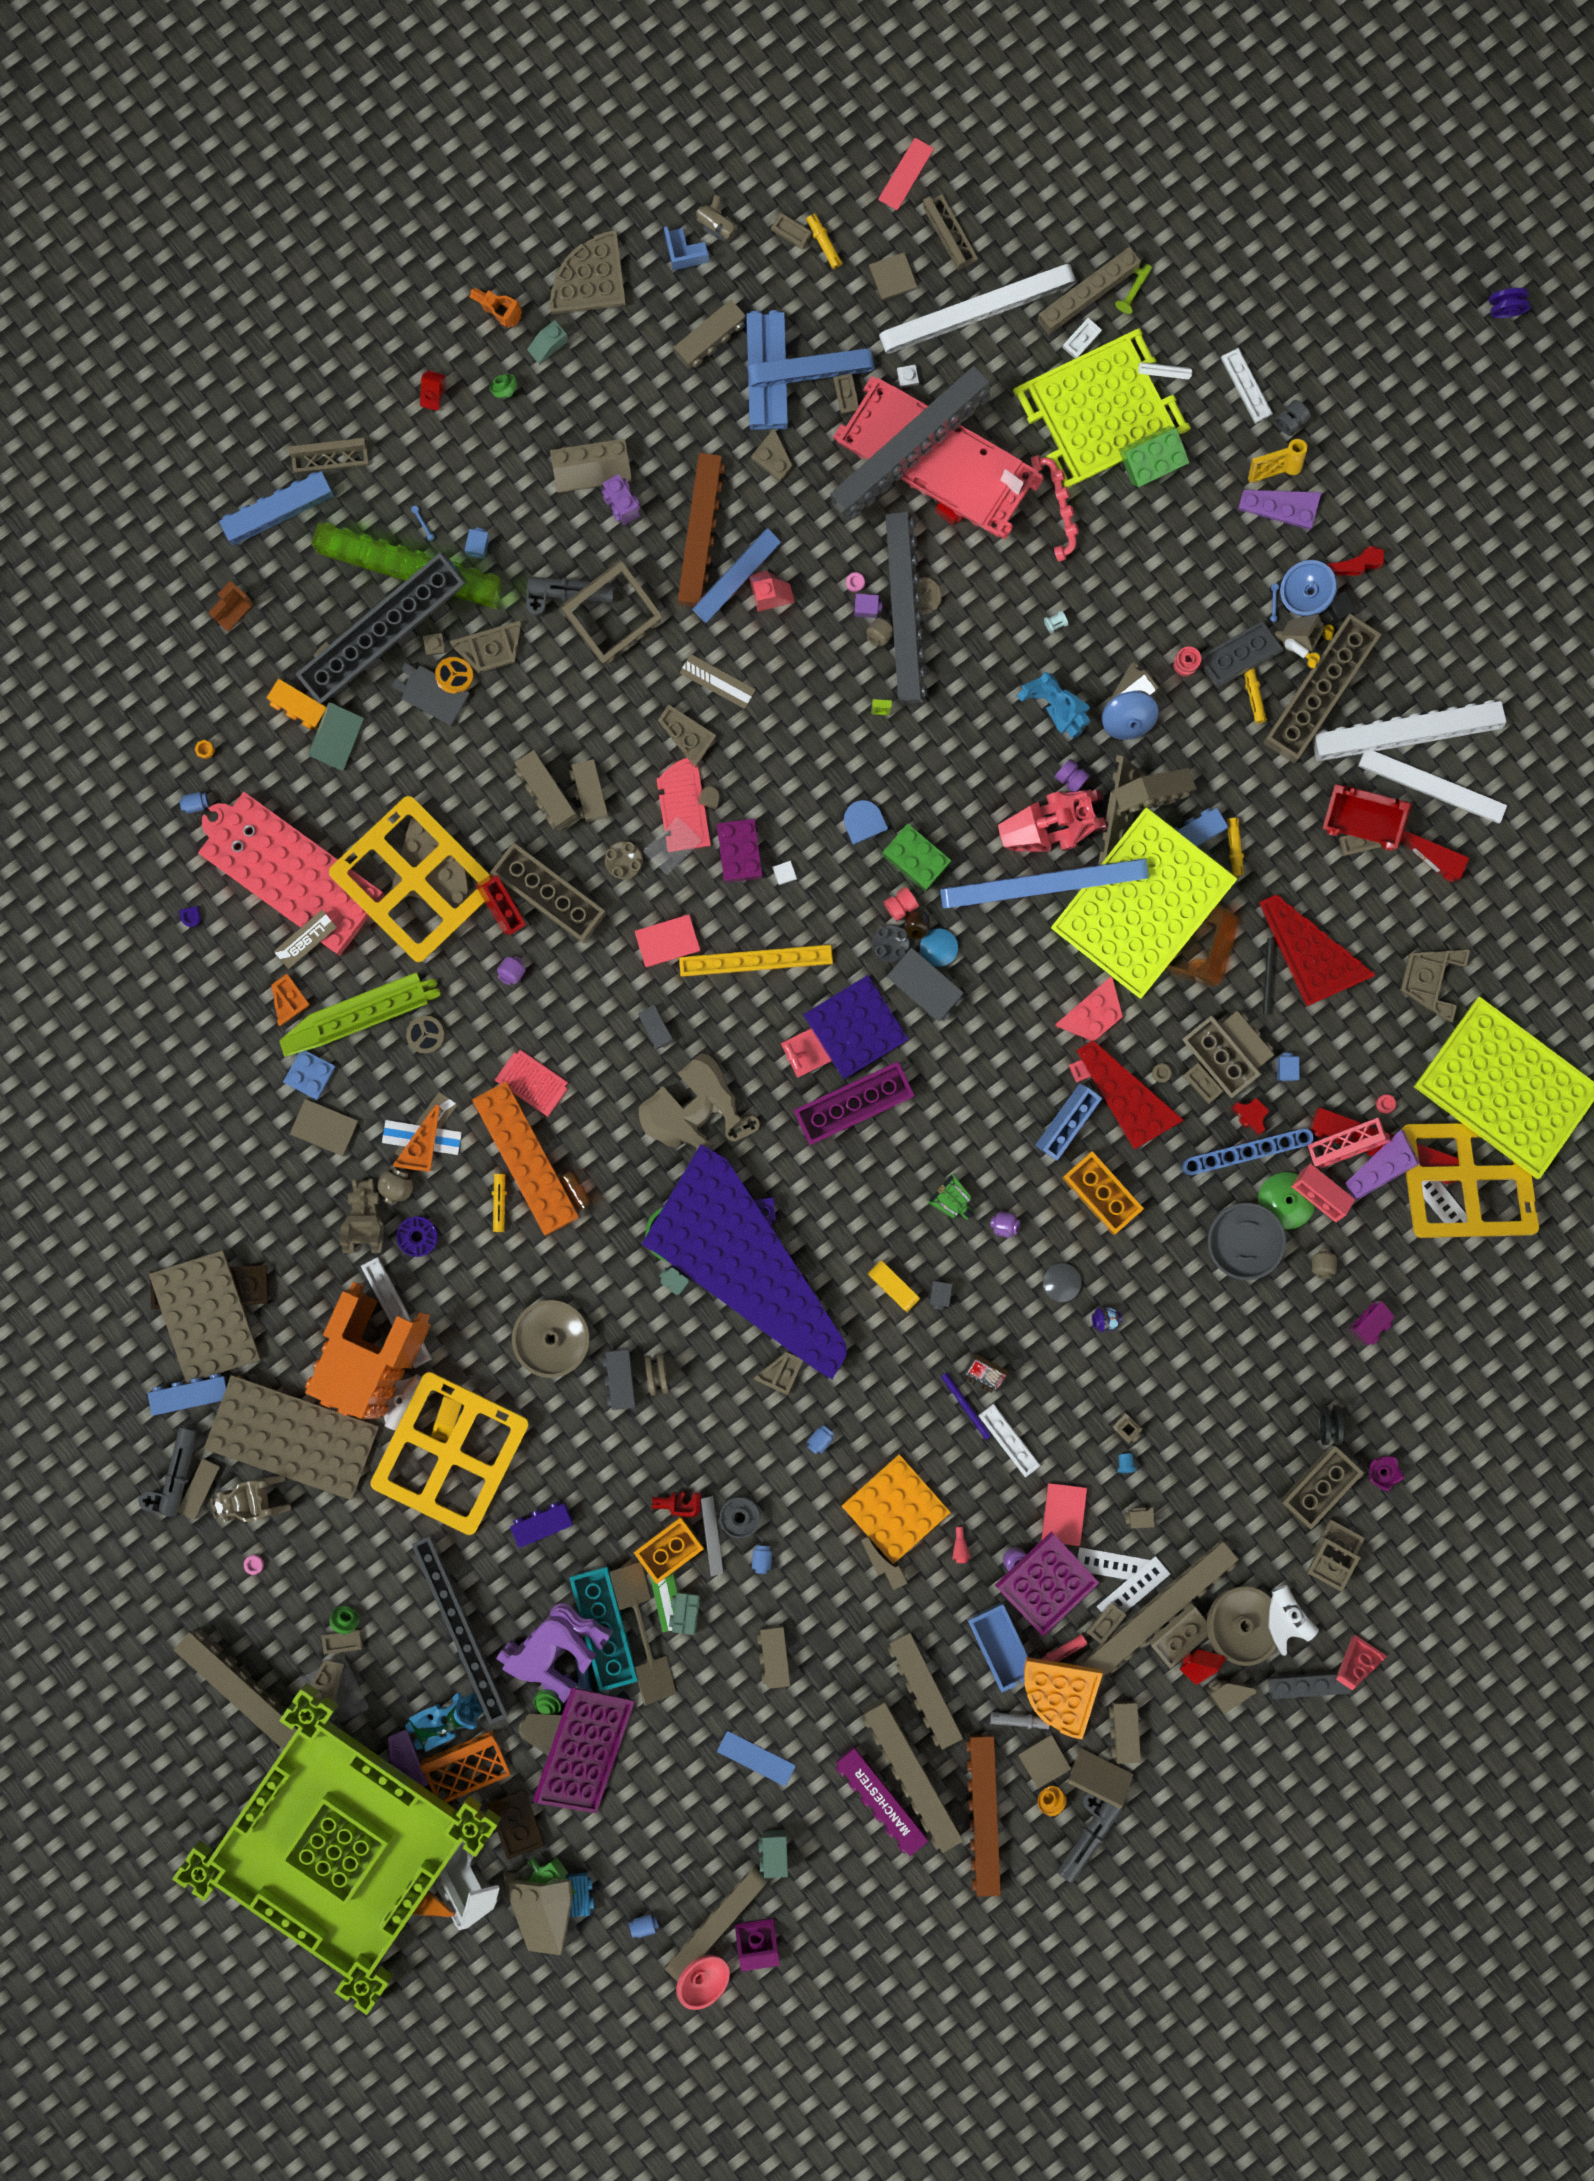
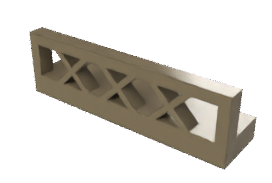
M943 195L931 199L930 196L923 199L922 207L957 270L959 271L978 261V257ZM941 202L944 207L943 213H939L934 204ZM943 218L952 221V229L947 228ZM952 234L961 237V245L956 244ZM961 250L969 252L972 258L966 261Z
M364 438L289 446L294 474L369 465L367 443ZM363 451V461H355L351 458L355 452ZM337 454H343L347 458L343 463L337 464L333 461L334 457ZM318 456H324L328 459L324 465L318 466L314 463ZM305 458L309 463L305 468H297L296 459Z

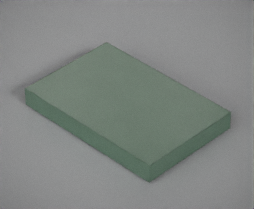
M328 703L308 756L343 771L364 718L335 704Z

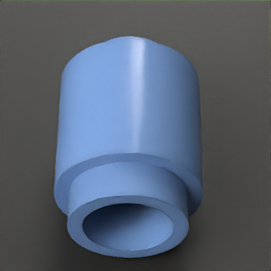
M206 792L182 795L180 800L181 810L187 814L204 811L205 808L210 807Z
M822 1425L808 1439L807 1443L809 1446L807 1448L814 1454L818 1452L822 1454L833 1441L832 1437L835 1434Z
M755 1545L752 1556V1569H755V1573L767 1574V1570H771L772 1551H770V1546Z
M648 1914L633 1919V1921L629 1922V1927L633 1938H642L656 1934L659 1924L657 1917Z

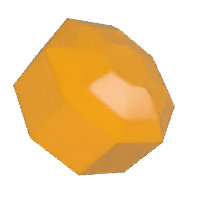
M207 740L197 742L195 747L197 756L205 760L211 758L215 752L213 744Z

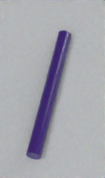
M948 1373L943 1374L941 1378L986 1440L991 1437L990 1432Z

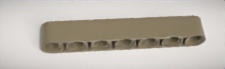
M753 1866L670 1959L664 1970L678 1981L684 1969L708 1951L766 1885L769 1879L764 1878V1875Z

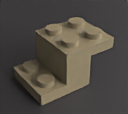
M1329 1519L1311 1552L1315 1557L1307 1573L1342 1592L1360 1560V1557L1356 1554L1365 1538Z

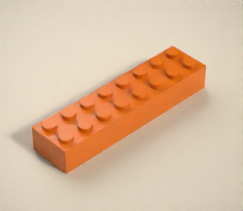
M504 1082L472 1099L544 1236L579 1219L580 1216L509 1084Z

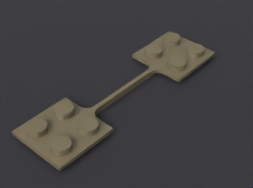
M641 1562L609 1572L618 1609L622 1610L632 1607L635 1610L646 1651V1663L634 1667L644 1706L675 1695L676 1690L667 1657L664 1656L656 1660L652 1659L638 1607L640 1603L651 1599Z

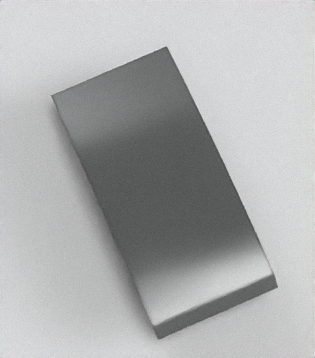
M655 1005L638 1013L657 1050L674 1041Z

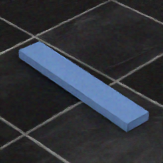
M768 528L765 529L700 599L692 610L704 623L708 622L781 543L779 539Z

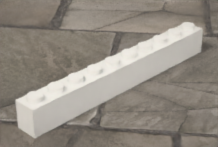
M1489 700L1481 705L1473 703L1466 705L1464 708L1451 707L1441 712L1433 710L1425 715L1416 713L1408 718L1395 717L1385 722L1377 720L1368 725L1360 723L1352 728L1339 727L1335 731L1329 732L1321 730L1313 736L1312 744L1316 761L1318 762L1363 754L1369 751H1380L1498 730L1504 727L1506 718L1502 702Z

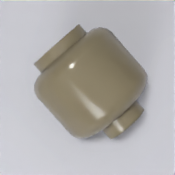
M876 618L866 630L867 640L873 646L886 645L894 636L892 622L886 618Z
M1321 1249L1319 1253L1312 1256V1272L1317 1278L1330 1279L1337 1272V1256L1332 1254L1330 1250Z

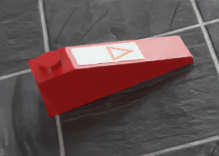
M1404 830L1401 842L1434 871L1442 875L1444 880L1454 882L1461 879L1469 859L1468 857Z

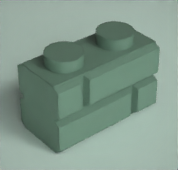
M666 1267L659 1276L662 1278L661 1284L670 1288V1291L676 1295H680L684 1291L690 1280L684 1275H680L681 1273L673 1267L670 1269Z
M677 1591V1595L672 1596L671 1607L675 1608L674 1615H670L669 1627H672V1632L695 1635L700 1594Z

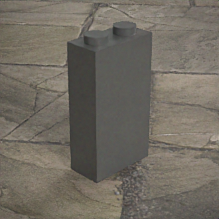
M913 948L905 954L886 976L938 1022L941 1019L945 1021L952 1013L949 1011L952 1006L955 1005L957 1007L964 999L962 997L964 992Z

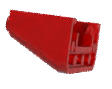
M1335 784L1323 829L1327 830V834L1338 836V833H1343L1377 842L1383 845V849L1394 851V848H1399L1413 803L1342 784Z

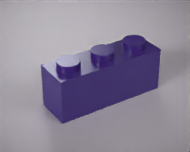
M560 1501L549 1505V1510L543 1512L542 1509L532 1512V1517L525 1519L523 1516L513 1520L514 1524L510 1528L518 1548L573 1526L574 1522L566 1503L560 1504Z

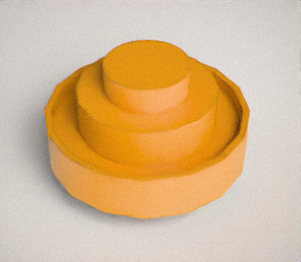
M1055 1786L1045 1788L1038 1797L1039 1809L1048 1816L1060 1814L1066 1806L1065 1793Z

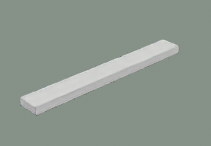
M1375 751L1364 752L1358 765L1360 768L1498 824L1501 823L1507 807L1503 803Z

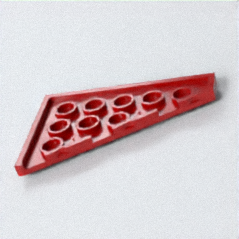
M1277 894L1258 903L1306 1007L1375 976L1373 971L1371 972L1358 959L1351 956L1347 950L1335 943L1327 934L1320 931L1316 925L1306 917L1304 918Z

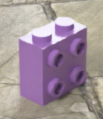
M618 474L602 483L604 489L602 490L603 499L608 506H612V514L617 522L621 521L624 526L640 517V503L635 494H630V486L625 478L621 479Z

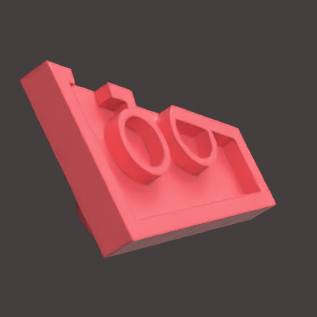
M1354 1635L1350 1640L1336 1680L1353 1690L1387 1656L1357 1635Z

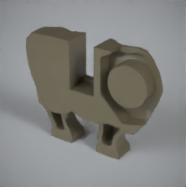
M700 1054L678 1072V1075L697 1095L684 1109L663 1086L639 1106V1119L645 1133L663 1142L666 1146L677 1148L684 1142L694 1146L696 1151L700 1144L708 1149L712 1148L714 1145L711 1141H708L707 1137L699 1131V1128L706 1123L711 1113L719 1112L720 1115H724L725 1128L728 1131H731L739 1121H742V1118L737 1115L735 1095L727 1086L725 1076L719 1065L710 1055Z

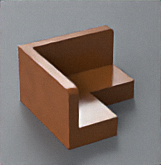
M231 581L217 594L220 600L208 612L227 632L254 605L249 597Z

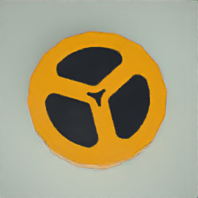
M448 657L437 665L435 678L442 690L456 694L457 692L466 691L471 686L473 670L464 659Z

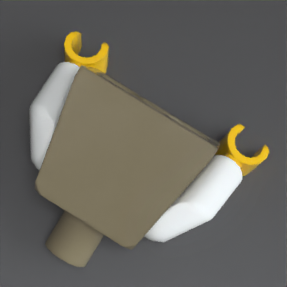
M1319 614L1291 619L1284 630L1276 631L1275 638L1278 642H1283L1287 651H1293L1302 658L1306 657L1308 659L1307 665L1310 668H1315L1316 663H1319L1320 656L1318 653L1310 654L1309 652L1314 650L1321 635L1324 639L1331 640L1334 627L1332 625L1323 626Z

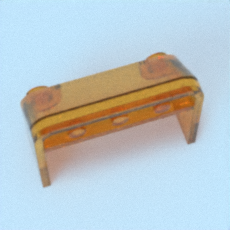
M1217 904L1206 917L1209 922L1217 924L1207 960L1200 958L1192 960L1188 970L1169 965L1165 968L1164 972L1208 986H1216L1221 983L1239 925L1237 915Z

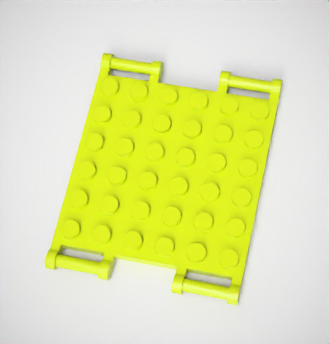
M1140 328L1013 389L1015 396H1018L1028 416L1029 424L1035 423L1041 418L1044 419L1058 447V450L1046 457L1055 461L1058 470H1063L1057 459L1062 456L1073 477L1068 480L1064 472L1065 480L1061 481L1062 487L1069 489L1073 485L1123 462L1119 449L1169 425L1175 427L1165 408L1166 405H1169L1179 425L1177 427L1178 434L1185 433L1191 429L1189 423L1185 422L1175 402V396L1171 395L1161 400L1149 375L1138 373V365L1141 362L1157 363L1142 337L1143 333ZM1132 339L1136 340L1145 358L1144 361H1141L1133 343L1131 342ZM1026 390H1029L1039 412L1034 413L1024 393Z

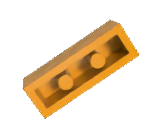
M280 679L277 680L267 696V699L271 702L269 704L271 707L278 711L283 709L287 712L285 715L294 721L297 718L303 721L302 725L309 730L313 728L318 730L326 710L325 706Z

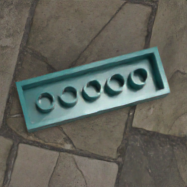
M608 1565L569 1577L579 1616L583 1619H594L602 1626L613 1630V1633L601 1650L595 1646L589 1636L585 1635L588 1648L597 1654L592 1660V1665L600 1692L638 1681L622 1614L618 1609L609 1576L610 1570Z

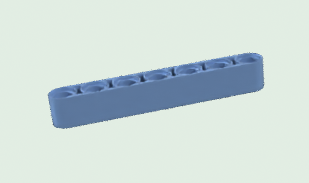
M871 349L757 363L747 367L751 387L829 378L851 373H865L875 369Z
M1300 1129L1191 1157L1183 1162L1182 1170L1187 1175H1195L1304 1147L1311 1144L1313 1134L1308 1129ZM1300 1133L1306 1134L1307 1141L1305 1143L1300 1142ZM1282 1137L1289 1141L1287 1148L1282 1147L1280 1144ZM1264 1142L1270 1145L1268 1153L1262 1150L1261 1146ZM1245 1147L1251 1149L1252 1154L1250 1157L1244 1156L1243 1149ZM1226 1152L1233 1154L1231 1162L1225 1160L1224 1155ZM1208 1156L1213 1157L1215 1160L1213 1167H1209L1206 1164ZM1189 1161H1193L1196 1164L1194 1172L1189 1171L1187 1168Z

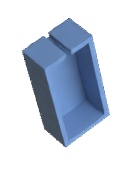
M1000 1602L967 1618L1001 1693L1017 1686L1015 1681L1017 1677L1020 1683H1023L1024 1664L1028 1656L1004 1604Z

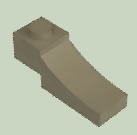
M868 1536L861 1538L877 1575L885 1573L893 1590L907 1584L905 1579L909 1577L905 1568H900L898 1564L894 1566L875 1549Z

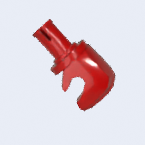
M685 1491L678 1497L676 1492H672L670 1498L652 1497V1509H669L671 1515L696 1517L701 1511L702 1495L700 1491L693 1492L689 1503H685L683 1500L686 1494Z

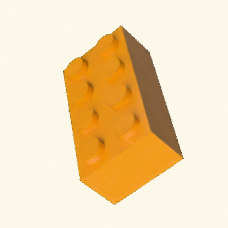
M1093 1151L1089 1152L1061 1177L1112 1235L1118 1233L1144 1209Z

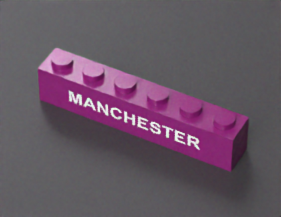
M855 1746L836 1760L838 1765L835 1767L842 1777L846 1775L850 1780L848 1784L854 1792L858 1790L862 1795L860 1799L867 1808L870 1806L874 1810L872 1814L879 1823L883 1822L886 1825L885 1831L891 1838L895 1837L898 1840L897 1846L904 1854L907 1852L911 1856L928 1842L926 1835Z

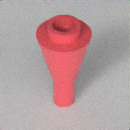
M956 1527V1540L952 1560H956V1563H968V1559H971L964 1539L963 1527Z

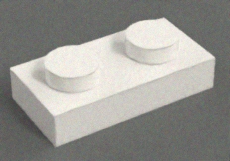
M1087 318L1065 342L1062 348L1076 359L1097 338L1102 329Z

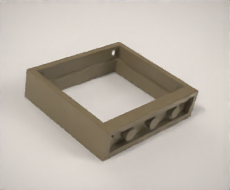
M622 561L616 562L559 607L601 663L611 662L616 657L614 654L629 648L632 640L642 638L646 634L644 631L649 627L651 629L656 627L660 623L659 620L663 617ZM622 572L653 616L603 654L571 610Z

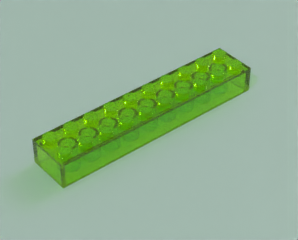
M328 522L317 524L311 543L319 555L403 581L408 580L432 559L427 557L424 552L418 550L411 552L405 546L397 545L395 547L389 545L390 543L386 540L379 539L376 541L367 534L361 533L357 535L348 528H342L341 530ZM453 562L469 582L453 596L497 610L504 590L501 580L498 579L499 577L492 573L482 574L480 570L472 567L466 569L461 564Z

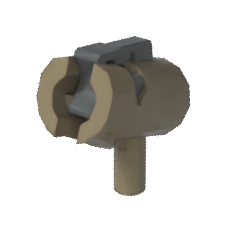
M714 195L711 207L708 205L700 206L697 210V221L704 225V232L723 242H729L735 235L738 225L728 216L725 217L721 214L719 210L721 197Z

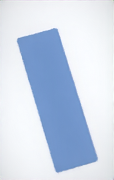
M729 1731L726 1732L717 1750L718 1753L783 1786L787 1785L795 1768L794 1764Z

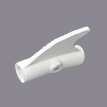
M418 1374L412 1378L397 1381L395 1386L397 1388L396 1393L387 1403L389 1408L384 1416L385 1427L396 1431L422 1378Z
M1288 1585L1280 1586L1272 1591L1268 1627L1280 1653L1285 1656L1287 1654L1288 1638L1294 1636L1305 1639L1308 1642L1316 1636L1319 1629L1298 1605Z

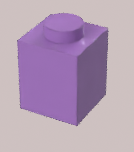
M856 594L854 617L877 618V613H881L882 601H878L879 595Z

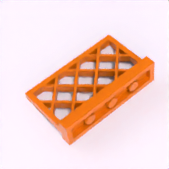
M493 1730L427 1757L420 1762L422 1773L425 1774L434 1795L440 1798L438 1793L440 1786L451 1790L449 1796L442 1798L446 1803L511 1775ZM494 1745L496 1750L494 1758L483 1755L486 1748ZM475 1755L479 1757L476 1766L466 1763L468 1756ZM482 1758L492 1762L489 1771L478 1767ZM455 1762L461 1765L458 1774L447 1770L451 1763ZM495 1763L503 1766L505 1772L499 1775L491 1771ZM464 1766L474 1769L471 1779L460 1775ZM435 1770L443 1772L441 1780L432 1779L430 1772ZM476 1771L487 1774L485 1781L478 1782L473 1780ZM445 1774L456 1777L453 1786L442 1783ZM458 1779L469 1782L466 1789L455 1788Z

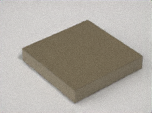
M905 253L869 264V269L881 301L917 289Z
M1051 1734L1018 1753L1038 1789L1071 1770Z

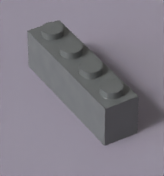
M1339 1671L1267 1676L1269 1696L1272 1699L1351 1694V1690L1336 1680Z

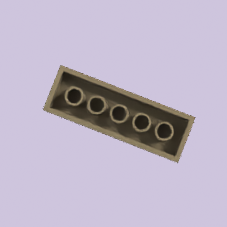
M514 842L490 872L491 875H498L502 884L583 944L606 915L605 910Z

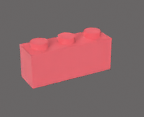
M1311 1163L1300 1171L1291 1186L1335 1222L1347 1215L1355 1201L1348 1192L1340 1188Z

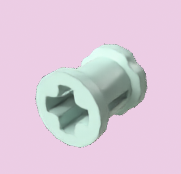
M1062 610L1050 618H1044V623L1050 634L1062 626H1068V621Z

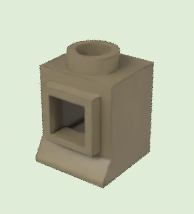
M1123 1412L1121 1414L1122 1417L1110 1427L1127 1443H1130V1441L1134 1443L1142 1435L1140 1433L1142 1428ZM1128 1423L1135 1429L1129 1436L1122 1430Z
M1153 1507L1131 1508V1510L1125 1512V1523L1129 1524L1131 1529L1154 1527Z

